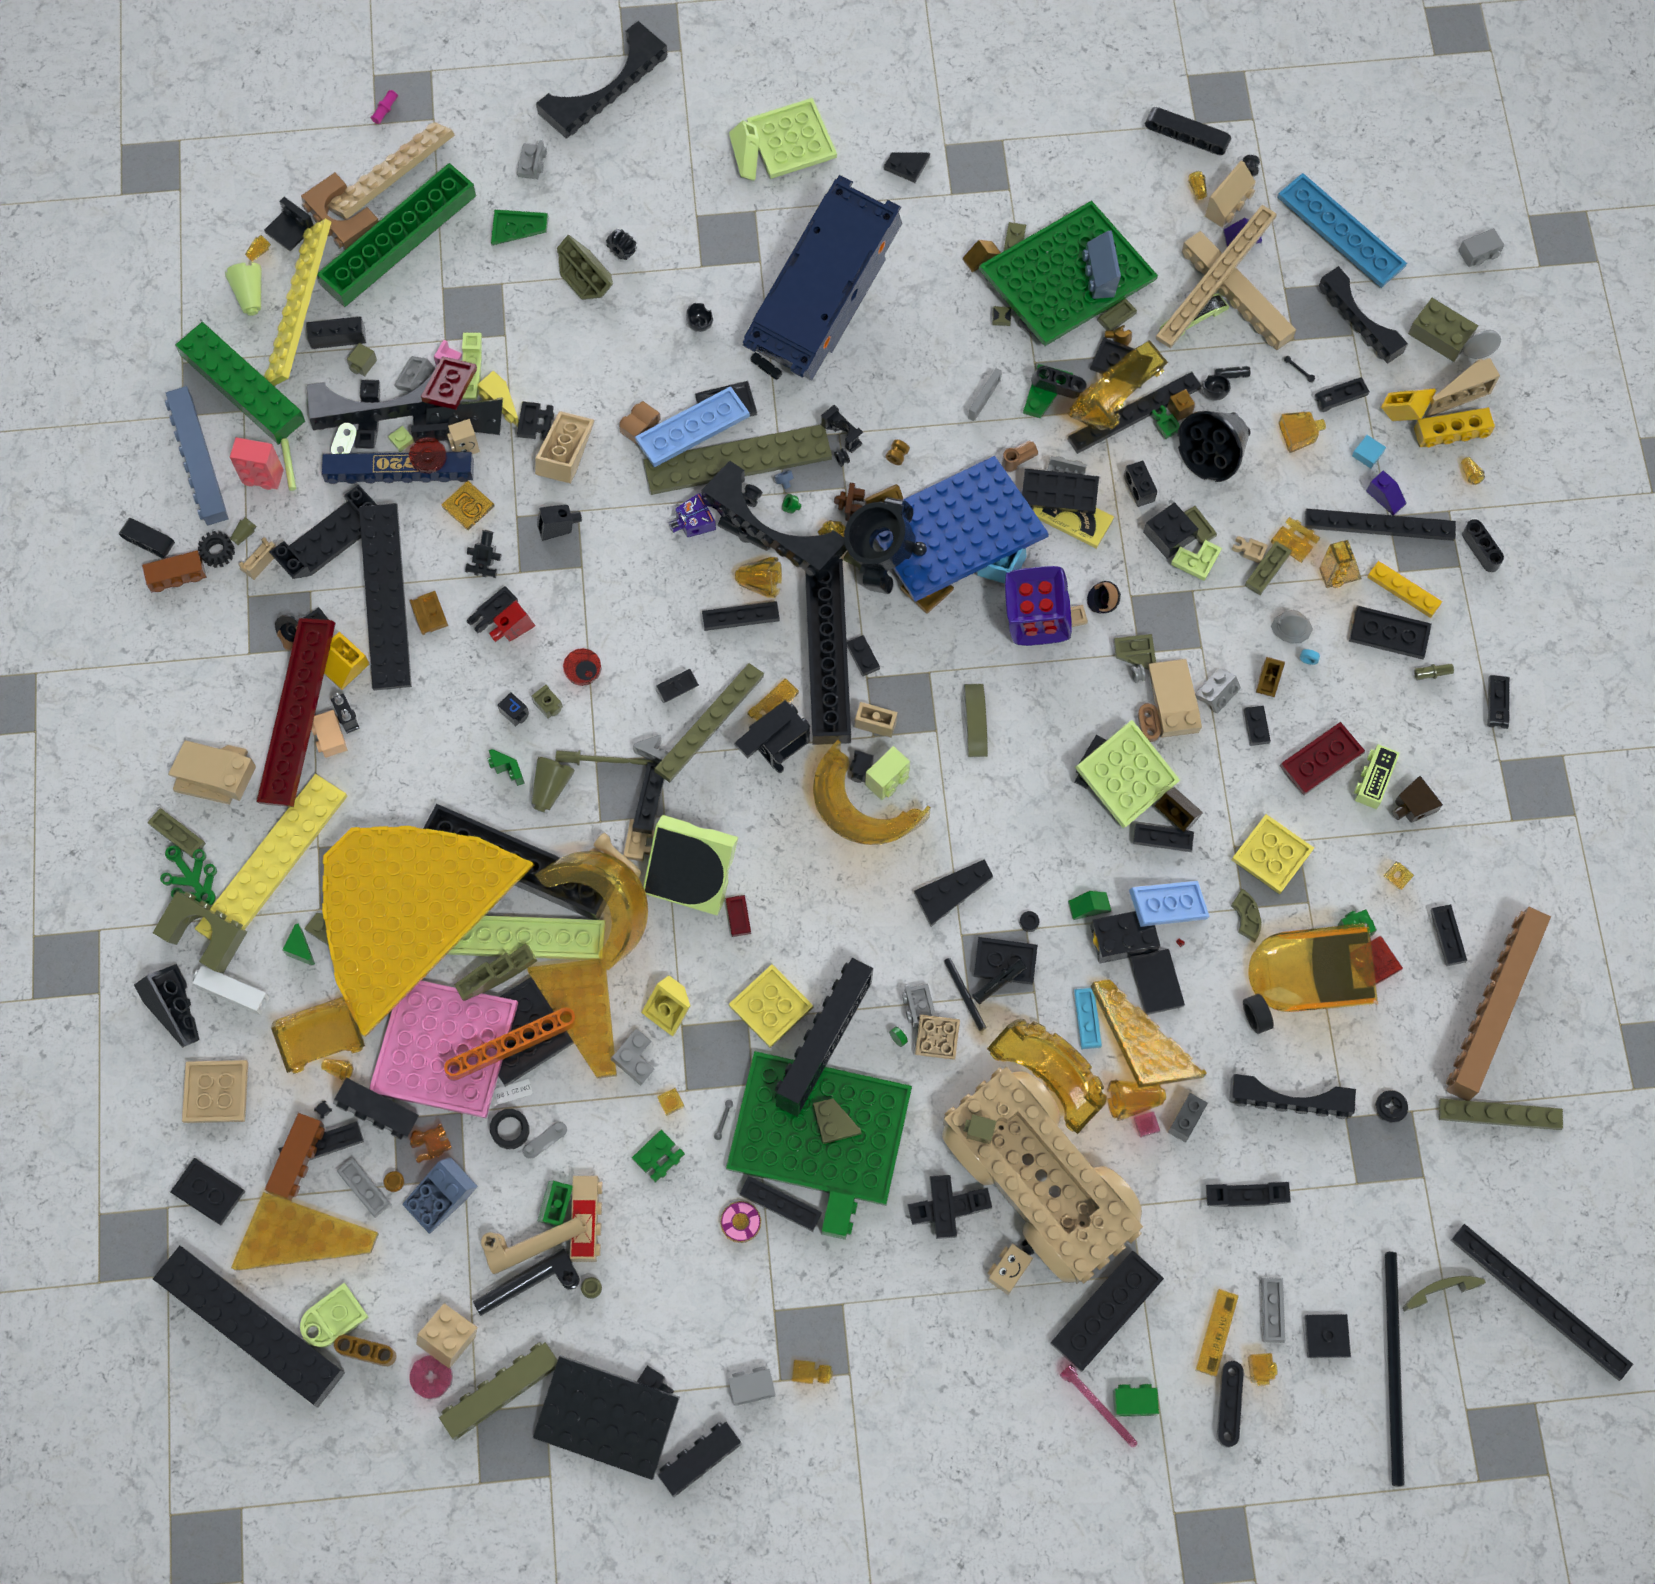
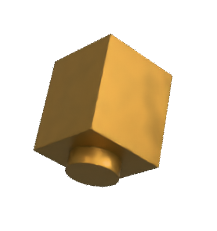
M1184 390L1170 397L1167 409L1177 421H1180L1193 413L1195 402L1187 390Z

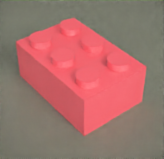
M236 437L230 459L241 482L247 486L256 485L267 490L278 489L284 469L273 444Z

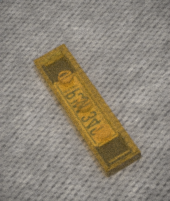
M1218 1289L1196 1371L1214 1377L1217 1376L1239 1295Z

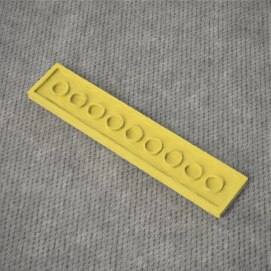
M327 219L307 228L303 235L304 242L299 249L300 256L295 264V274L291 278V289L286 296L287 303L282 310V321L277 328L279 332L273 343L274 350L269 357V368L264 375L273 386L289 379L331 226V221Z
M315 774L295 799L294 807L287 809L210 909L214 912L216 910L223 912L227 915L226 919L232 921V919L243 925L242 929L245 930L348 797L347 794ZM203 917L195 927V930L211 941L212 928L208 920Z

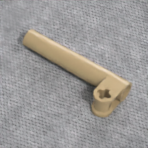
M579 1216L509 1248L501 1234L489 1232L483 1235L481 1246L487 1258L489 1269L495 1275L588 1231L584 1218Z

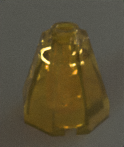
M768 557L741 565L735 572V580L743 588L767 598H776L780 592V588H777V583L781 584L782 582L781 563L777 562L779 560L778 557Z

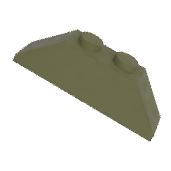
M567 235L557 247L560 275L582 300L602 298L613 285L612 275L588 248L572 236Z

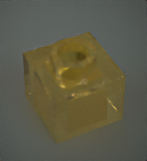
M1396 861L1383 876L1397 889L1402 890L1414 874L1400 862ZM1398 871L1400 876L1395 878L1394 874Z

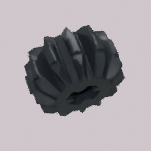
M615 229L607 237L606 246L610 249V252L620 259L627 260L637 249L636 241L623 229Z

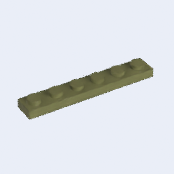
M1440 1099L1439 1120L1562 1130L1563 1109Z

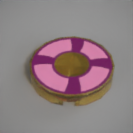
M738 1201L731 1203L724 1209L720 1225L722 1232L729 1240L735 1243H745L757 1236L761 1229L762 1221L760 1213L754 1205Z

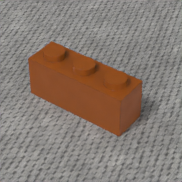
M198 550L142 565L146 585L151 593L161 592L170 587H180L189 582H199L207 578L203 560Z

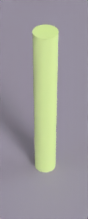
M284 438L281 439L288 488L290 491L296 490L289 442L288 439Z

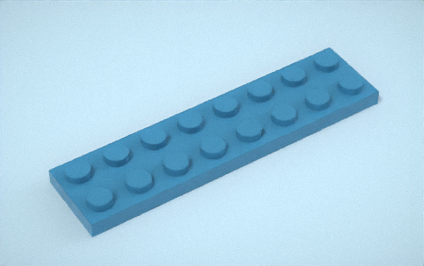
M1304 173L1278 193L1277 198L1379 287L1382 288L1406 267V261Z

